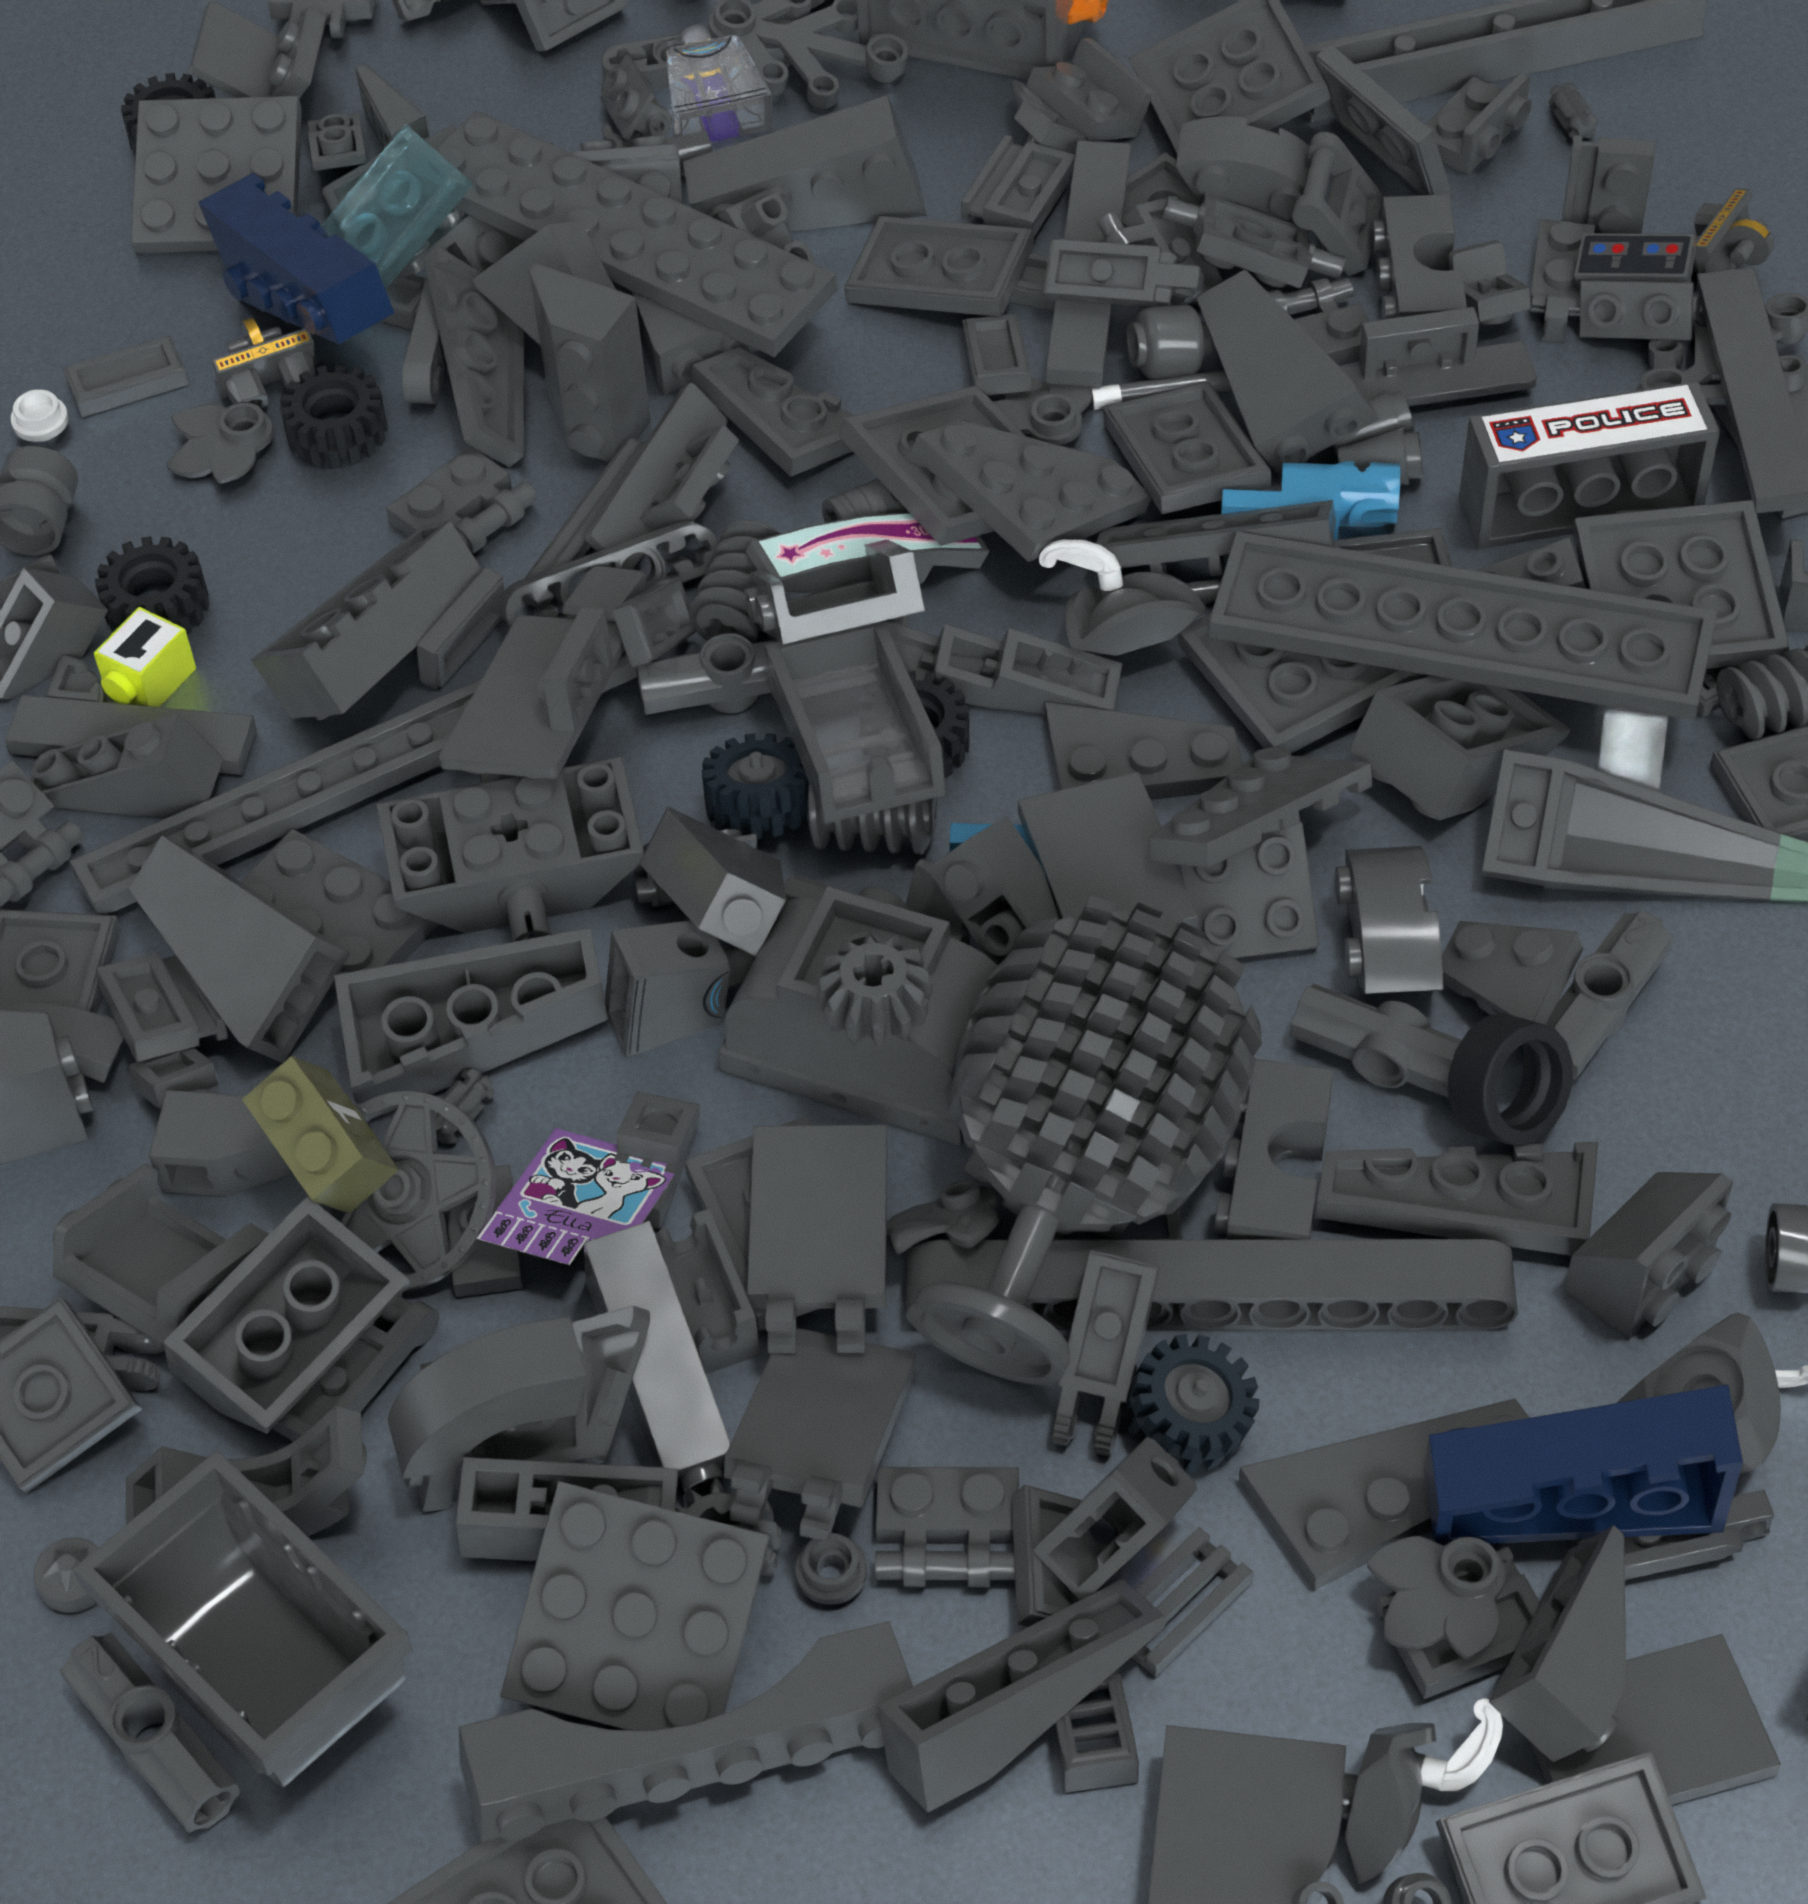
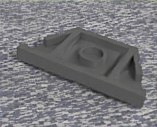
M632 1305L572 1322L587 1373L578 1415L531 1422L506 1429L478 1444L466 1457L585 1464L606 1462L651 1321L650 1311ZM434 1361L421 1364L420 1371Z

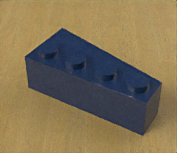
M255 173L247 175L198 202L226 267V270L222 272L224 283L236 300L246 302L263 312L266 311L287 323L290 322L308 330L312 334H317L337 344L346 341L395 313L375 263L337 234L328 237L327 233L320 226L319 221L309 213L298 218L288 211L292 208L290 199L279 191L268 196L264 190L266 189L264 180Z
M1729 1385L1472 1428H1455L1442 1433L1430 1434L1424 1472L1433 1541L1445 1546L1453 1540L1462 1537L1479 1538L1488 1544L1590 1539L1613 1525L1624 1534V1537L1723 1533L1743 1464Z

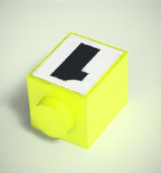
M138 607L94 652L102 679L101 686L105 693L119 704L160 707L196 670L186 629L141 607Z

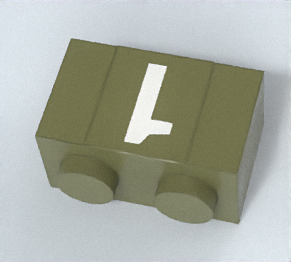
M291 1055L242 1099L313 1202L351 1213L399 1171L377 1136L329 1070Z

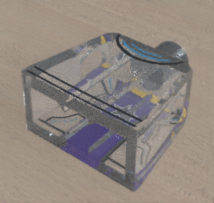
M701 24L692 25L684 29L680 34L681 45L671 47L666 52L673 137L707 131L710 141L716 142L773 130L772 94L740 37L729 35L712 39L709 28Z

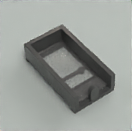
M885 621L784 645L779 641L765 644L771 694L777 701L820 807V815L824 824L946 795L941 744Z

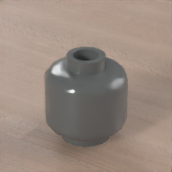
M1189 304L1149 306L1138 313L1135 322L1128 324L1126 332L1127 355L1133 368L1139 367L1141 373L1149 380L1196 374L1200 370L1204 356L1211 354L1213 339L1206 321L1201 322L1196 309Z

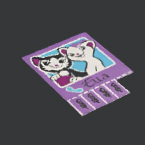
M555 1128L476 1239L570 1265L584 1245V1242L643 1223L673 1178L674 1173L665 1172L667 1164L656 1161L652 1162L650 1168L640 1166L643 1161L642 1158L629 1156L626 1163L614 1160L617 1154L616 1144Z

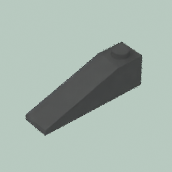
M1122 1578L878 1705L888 1772L927 1813L994 1777L1166 1627L1165 1615Z

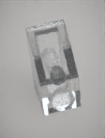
M1596 704L1593 769L1660 793L1668 718L1665 715Z

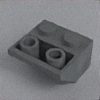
M1655 1173L1572 1255L1564 1292L1628 1340L1647 1322L1653 1326L1658 1325L1666 1318L1676 1304L1679 1297L1678 1291L1690 1279L1695 1283L1701 1282L1719 1260L1721 1250L1716 1247L1718 1237L1725 1230L1731 1219V1213L1726 1210L1733 1181L1722 1173Z

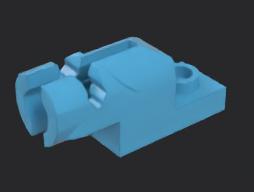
M1343 461L1337 464L1283 463L1281 491L1223 489L1222 514L1333 500L1336 516L1334 540H1338L1339 526L1381 527L1386 524H1397L1400 494V463L1370 462L1369 467L1363 472L1359 471L1355 466V461Z

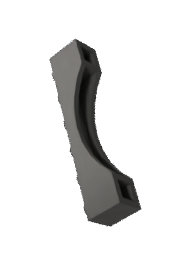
M890 1621L819 1638L800 1664L770 1690L733 1711L696 1724L653 1731L607 1730L567 1722L532 1708L459 1726L460 1766L481 1842L499 1837L506 1840H519L535 1834L546 1825L574 1818L579 1821L598 1820L612 1813L617 1807L645 1800L654 1803L672 1801L684 1795L689 1789L719 1781L729 1785L743 1783L754 1778L763 1770L790 1763L796 1766H810L825 1760L834 1752L861 1745L867 1748L884 1747L878 1705L912 1688L913 1684Z

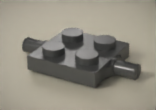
M1205 193L1199 207L1169 195L1162 211L1161 219H1167L1192 228V231L1196 233V252L1203 254V258L1207 262L1224 269H1232L1235 265L1255 272V276L1260 281L1271 286L1285 287L1286 284L1301 288L1308 269L1338 280L1345 264V257L1315 248V244L1308 240V230Z

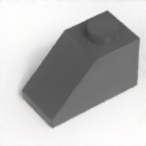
M29 568L22 569L0 610L1 699L12 700L53 676L61 655L82 659L108 609L78 577Z

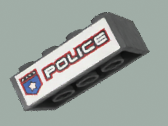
M1698 381L1471 416L1468 422L1459 502L1477 549L1573 534L1574 520L1578 517L1614 514L1615 510L1668 509L1705 505L1720 430Z

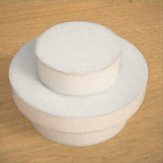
M32 390L22 394L14 402L11 414V424L15 434L24 440L33 442L47 441L57 436L65 429L69 419L64 403L47 390Z

